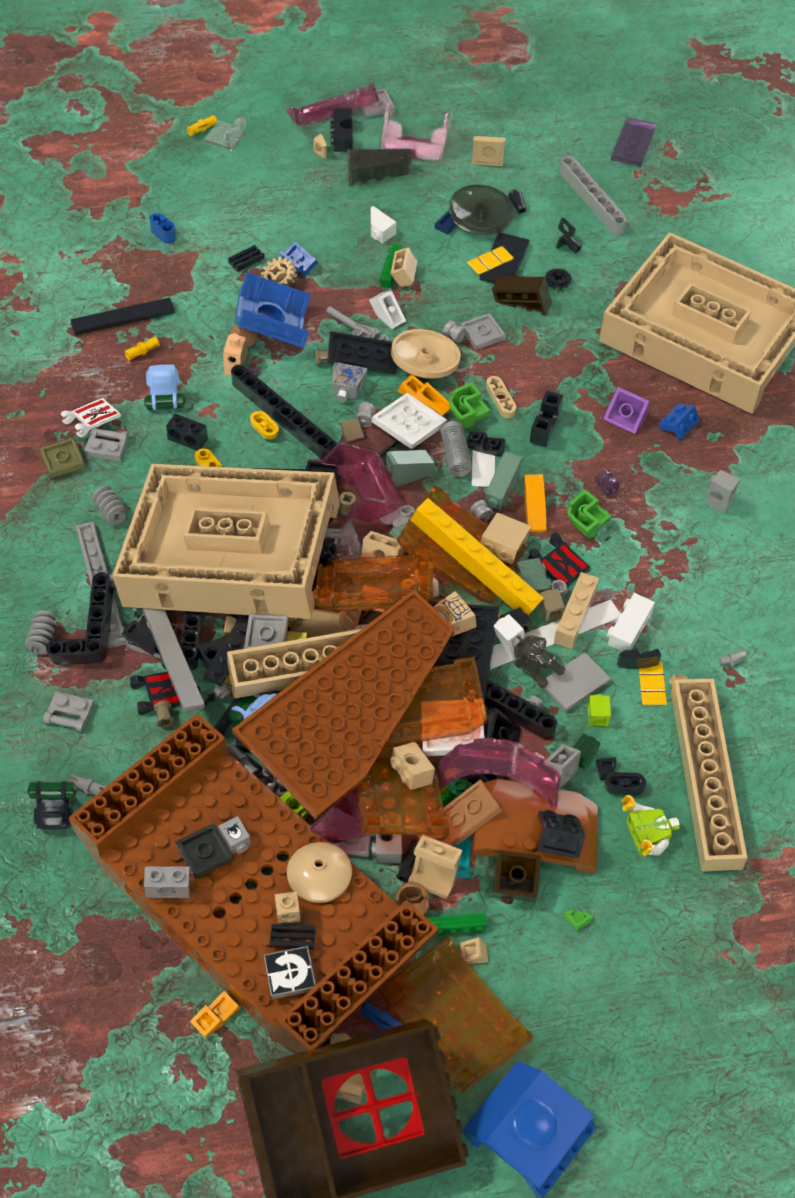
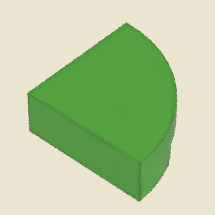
M574 909L563 913L564 918L576 932L594 919L588 912L576 911Z

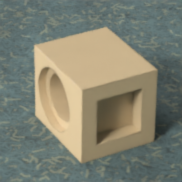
M297 891L275 894L278 924L291 925L301 923Z

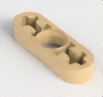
M497 376L489 377L486 389L499 413L504 418L514 417L516 414V404L503 381ZM498 395H503V396H505L506 398H505V399H498L497 396H498Z

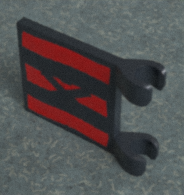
M553 533L550 536L549 543L557 548L543 558L539 551L534 548L530 550L528 559L540 558L541 564L544 563L546 567V573L554 581L562 580L566 585H569L580 576L581 572H586L590 566L563 542L558 533Z
M168 672L130 677L132 689H138L145 685L150 701L137 703L139 715H145L153 711L154 705L160 701H169L172 707L181 705Z

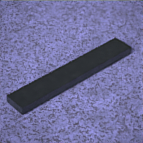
M165 298L70 319L74 335L174 314L175 310L171 298Z

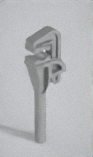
M330 306L327 308V313L354 329L352 335L374 339L379 337L380 331L377 328L358 324ZM385 334L378 338L379 340L389 341V337Z

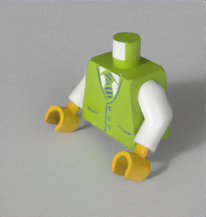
M625 796L620 800L625 803L622 806V810L630 811L626 823L639 855L644 857L648 854L661 855L669 846L672 837L671 831L680 828L677 817L666 819L663 810L638 804L632 796Z

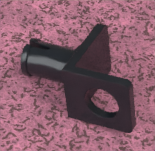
M561 218L558 229L564 235L558 239L556 248L559 249L566 245L576 254L582 248V245L573 239L576 228L565 218ZM563 224L568 227V232L564 229Z

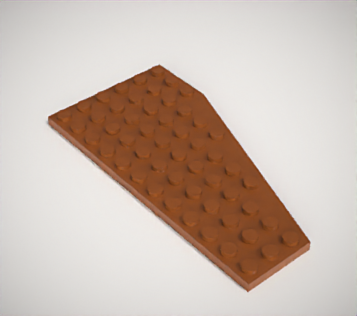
M413 589L232 729V733L317 820L364 781L454 634L455 628Z

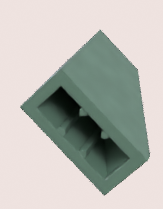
M426 450L387 452L386 476L393 488L433 475L435 461Z
M507 451L504 452L485 493V501L490 508L501 511L519 482L522 457Z

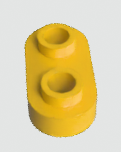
M256 411L251 414V426L264 439L273 440L278 437V425L265 412Z
M200 449L196 451L194 458L197 466L222 467L210 450Z

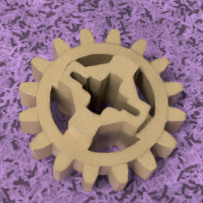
M279 257L277 261L273 258L272 263L267 262L268 267H263L265 272L261 273L263 278L289 287L290 283L295 282L293 278L297 277L295 273L297 269L292 261H289L287 258L283 260L282 257Z

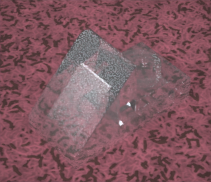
M352 520L344 525L334 542L337 550L347 548L348 555H352L355 562L361 559V547Z

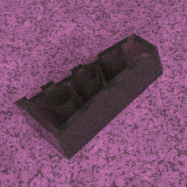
M411 148L347 150L348 185L352 186L355 182L360 181L361 183H367L368 180L375 178L377 181L383 180L386 176L393 178L411 174Z

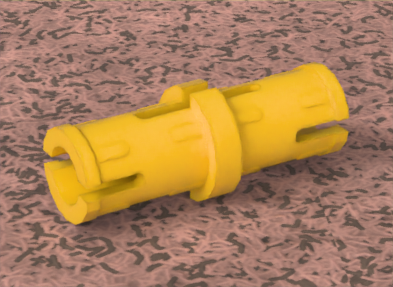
M214 115L204 120L200 119L197 123L186 128L187 133L193 136L199 132H205L207 128L217 124V119Z
M154 336L147 341L138 342L136 346L125 350L124 353L130 361L140 355H146L148 351L159 347L160 344Z

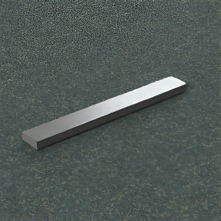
M94 522L76 525L75 528L92 586V579L98 572L108 574ZM114 593L108 648L127 643V640L121 634L124 629Z
M143 608L144 616L184 713L204 709L203 699L165 610Z

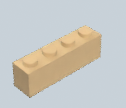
M583 572L580 573L556 629L554 644L573 649L596 594L599 582L598 577Z

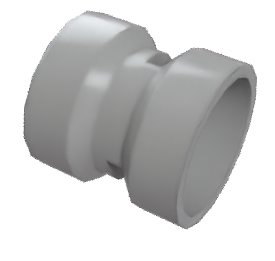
M450 320L443 329V335L448 338L451 337L456 343H460L464 339L467 330L463 326H457L455 321Z
M362 402L358 406V413L355 418H358L362 427H369L373 423L372 416L375 415L376 408L369 402Z

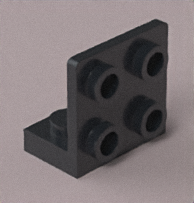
M551 810L539 811L538 818L542 830L537 850L579 859L585 839V833L580 820L571 814L564 816Z

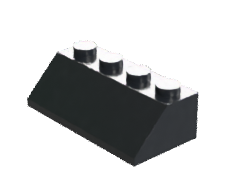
M497 708L483 711L485 754H468L463 778L473 785L480 779L485 783L496 779L510 781L521 727Z

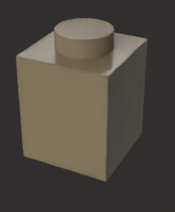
M559 590L540 592L544 599L540 602L539 607L545 622L561 619L565 611V605Z

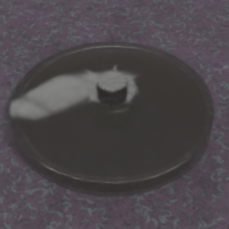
M469 185L460 188L452 195L449 204V214L454 223L463 230L479 235H491L505 230L511 224L514 206L510 198L499 189L487 185Z

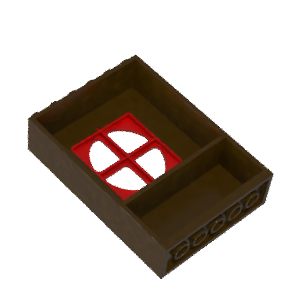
M421 1019L236 1070L265 1198H356L466 1166V1158L469 1157L466 1144L462 1143L460 1134L463 1133V1128L460 1120L456 1119L454 1112L457 1110L456 1100L454 1096L450 1095L448 1088L452 1086L449 1073L444 1071L443 1064L446 1063L443 1049H439L437 1040H440L438 1027L434 1026L427 1019ZM373 1069H383L396 1073L407 1083L408 1090L405 1093L378 1100L375 1097L370 1072ZM360 1074L363 1079L367 1102L359 1106L336 1111L334 1109V1100L337 1092L350 1077ZM410 1101L412 1103V1113L407 1124L395 1136L386 1138L380 1118V1110L388 1106ZM370 1113L376 1141L374 1143H360L348 1138L340 1131L339 1121L360 1114Z

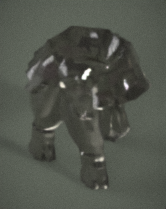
M530 635L520 641L514 648L515 666L533 678L540 688H545L549 682L540 674V668H550L558 675L564 674L566 669L557 663V658L554 654L545 649L547 644L546 638Z

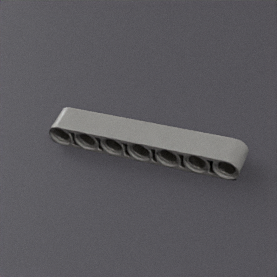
M563 156L560 165L562 177L613 235H623L626 229L627 217L573 156Z

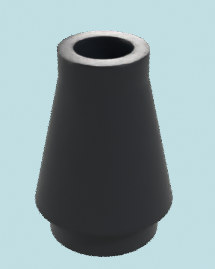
M518 189L510 191L508 193V201L517 210L518 214L524 213L527 208L522 192Z

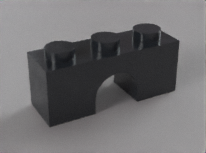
M333 108V115H330V124L333 125H330L331 145H334V152H353L352 108Z
M546 390L539 416H536L531 428L529 443L547 447L561 411L563 395Z

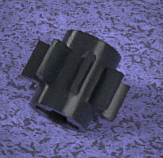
M330 539L324 540L319 560H321V563L334 561L333 557L337 555V547L334 543H331Z

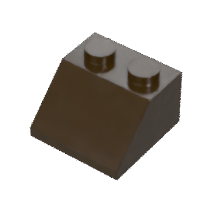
M498 850L492 897L535 902L538 895L541 855Z

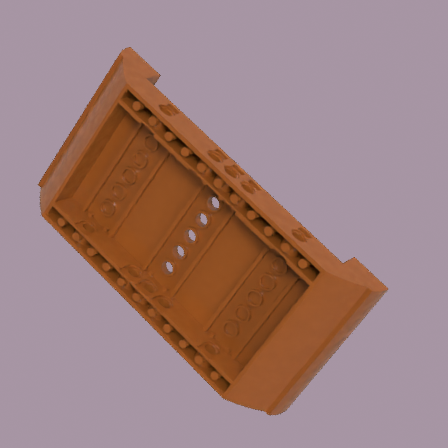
M198 713L69 817L75 833L79 836L102 871L280 1045L298 1053L312 1050L322 1045L438 932V928L407 900L399 906L351 863V882L346 891L338 898L329 902L314 903L297 896L301 923L291 925L316 926L315 949H308L315 986L306 993L271 999L264 955L291 950L288 948H270L271 924H278L275 894L293 892L287 879V866L297 850L307 844L329 842L236 760L226 749L225 737ZM237 816L239 817L250 836V847L246 851L234 854V861L196 880L190 872V898H145V867H187L175 845L176 841L213 823L219 831V825ZM281 854H285L289 857V859L285 862H281L277 859V857ZM318 863V864H316L315 866H316V867H321L322 864H321V863ZM265 868L273 870V873L269 876H265L261 872ZM249 882H255L258 885L253 890L246 888ZM233 896L242 898L238 904L231 903L230 899ZM218 910H223L226 913L223 918L214 917V913ZM275 938V941L310 942V940L306 939L289 940Z

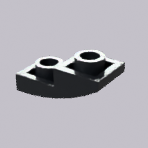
M470 431L466 441L467 448L500 457H502L506 446L505 439L489 438L486 432Z
M637 648L627 649L619 654L617 666L625 669L657 666L660 662L661 653L659 649L647 650L640 654Z

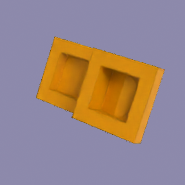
M223 991L208 1007L205 1005L190 1022L206 1038L229 1020L241 1007Z

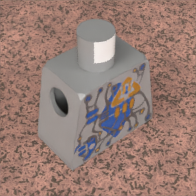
M335 362L332 394L337 396V401L345 403L347 398L356 399L367 382V368Z

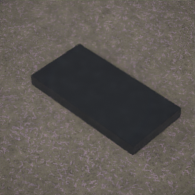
M498 232L491 251L503 246L513 259L481 273L480 280L494 284L498 276H517L530 240Z
M330 331L327 363L334 364L337 362L394 375L397 370V364L391 356L393 342Z

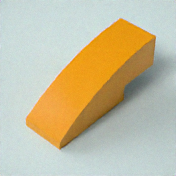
M412 374L398 389V392L402 395L410 394L441 416L450 410L449 401L428 382L424 385Z
M543 474L525 475L523 485L527 525L531 526L530 532H546Z

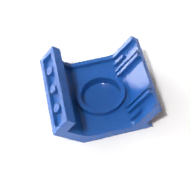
M246 272L242 286L239 289L234 324L304 348L309 331L303 329V321L311 294Z
M517 1061L463 1128V1133L471 1145L478 1148L483 1144L490 1148L525 1179L536 1197L544 1198L597 1127L592 1120L595 1115L543 1071Z

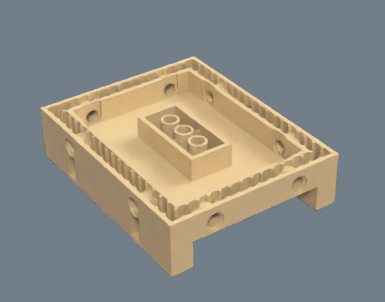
M669 232L605 310L599 341L753 414L760 404L764 388L795 347V288Z
M151 464L112 575L122 607L241 615L288 616L289 618L311 619L315 605L312 585L329 518L337 517L340 506L335 474L329 472Z

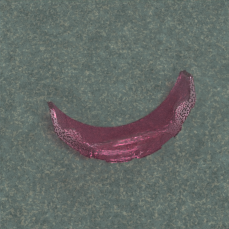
M372 83L349 93L299 108L290 107L286 112L297 126H304L330 119V115H333V108H352V111L379 102L375 85Z
M495 738L474 739L471 743L456 745L452 751L439 761L435 793L437 794L447 784L460 777L472 774H496L525 783L539 792L550 803L552 808L558 807L561 794V776L558 771H554L544 761L542 755L524 749L523 745L504 739L496 740Z

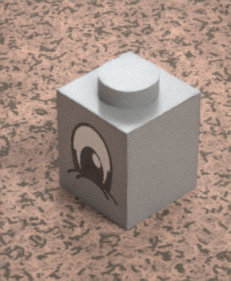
M238 816L219 825V833L232 855L243 853L250 847V836Z

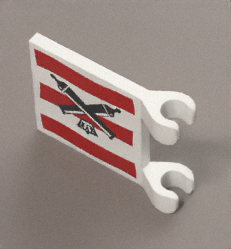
M103 398L76 410L61 412L62 417H67L62 420L63 423L70 424L75 418L81 422L75 425V429L80 430L76 432V435L79 437H83L89 430L121 416Z

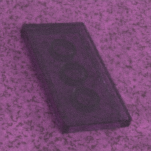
M627 117L611 155V160L641 167L657 124Z

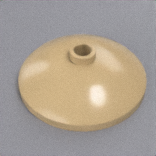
M324 842L311 843L301 847L293 854L287 866V879L293 892L297 891V896L314 903L329 902L338 898L346 891L352 878L351 862L345 852L333 844ZM318 863L322 864L321 867H316L315 865Z

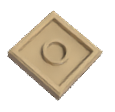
M474 136L472 165L503 166L506 138Z

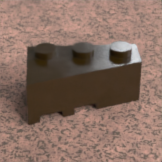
M498 276L492 288L495 302L516 308V306L526 308V311L531 312L535 310L542 312L541 315L547 316L552 304L545 277Z

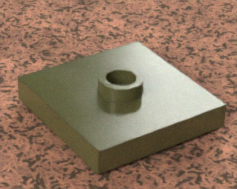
M74 438L39 448L50 478L85 468V463Z

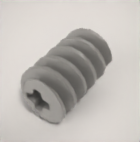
M109 485L101 486L92 494L93 503L109 525L115 526L125 520L126 507Z
M42 610L34 614L25 646L33 653L45 655L47 654L46 646L53 639L52 635L55 633L57 623L55 622L56 616L53 613Z

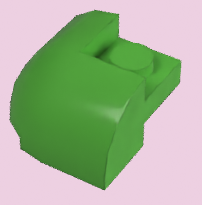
M473 382L452 391V395L449 398V407L453 416L464 428L473 427L475 421L490 415L489 408L482 401L481 393Z
M585 489L572 499L567 513L571 524L587 538H592L597 535L601 527L610 521L611 515L598 505L599 500Z

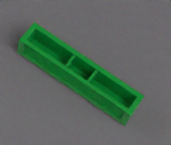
M392 244V247L389 248V254L386 257L387 262H384V269L382 268L381 272L382 276L379 277L380 287L391 288L394 278L390 272L392 270L394 254L396 251L403 249V245Z
M486 913L427 917L438 928L437 936L444 934L455 935L457 933L468 934L470 932L481 933L487 929Z

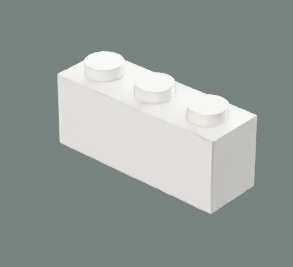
M636 593L633 594L631 599L627 598L623 606V613H618L615 620L616 625L614 627L611 626L607 633V637H609L608 645L622 652L627 649L632 650L653 613L655 602Z

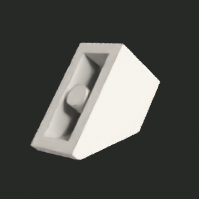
M372 206L371 236L383 244L396 235V221Z
M392 290L382 292L369 300L376 315L391 329L406 321Z
M509 614L496 622L494 625L496 636L514 660L528 649L524 629Z

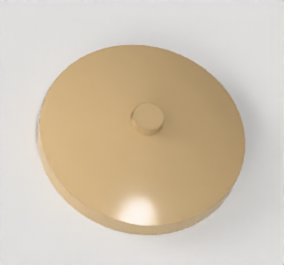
M425 329L408 330L397 335L392 343L391 356L394 362L404 371L418 377L441 378L448 376L458 368L460 362V350L457 345L445 335Z

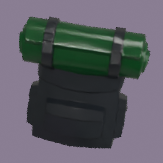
M30 782L27 792L30 799H36L37 807L34 808V824L37 825V828L49 830L68 829L71 824L69 817L73 814V808L70 807L69 801L74 799L77 792L74 782Z

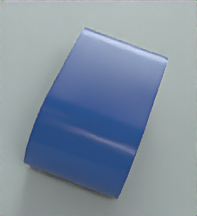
M161 213L152 214L149 218L151 233L163 243H174L176 241L174 223Z

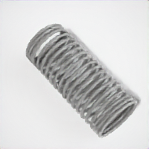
M451 421L444 424L440 432L449 472L451 475L459 477L467 475L472 470V463L463 425L459 422Z

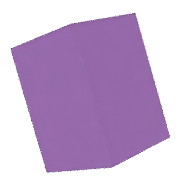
M617 387L604 420L636 434L647 418L650 401Z

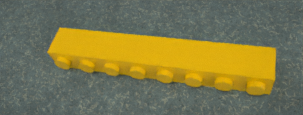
M429 498L416 509L411 521L513 610L521 607L523 612L529 616L544 599Z

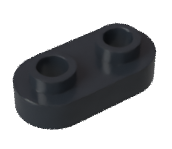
M612 772L606 776L604 786L612 794L638 795L644 791L646 779L639 773Z

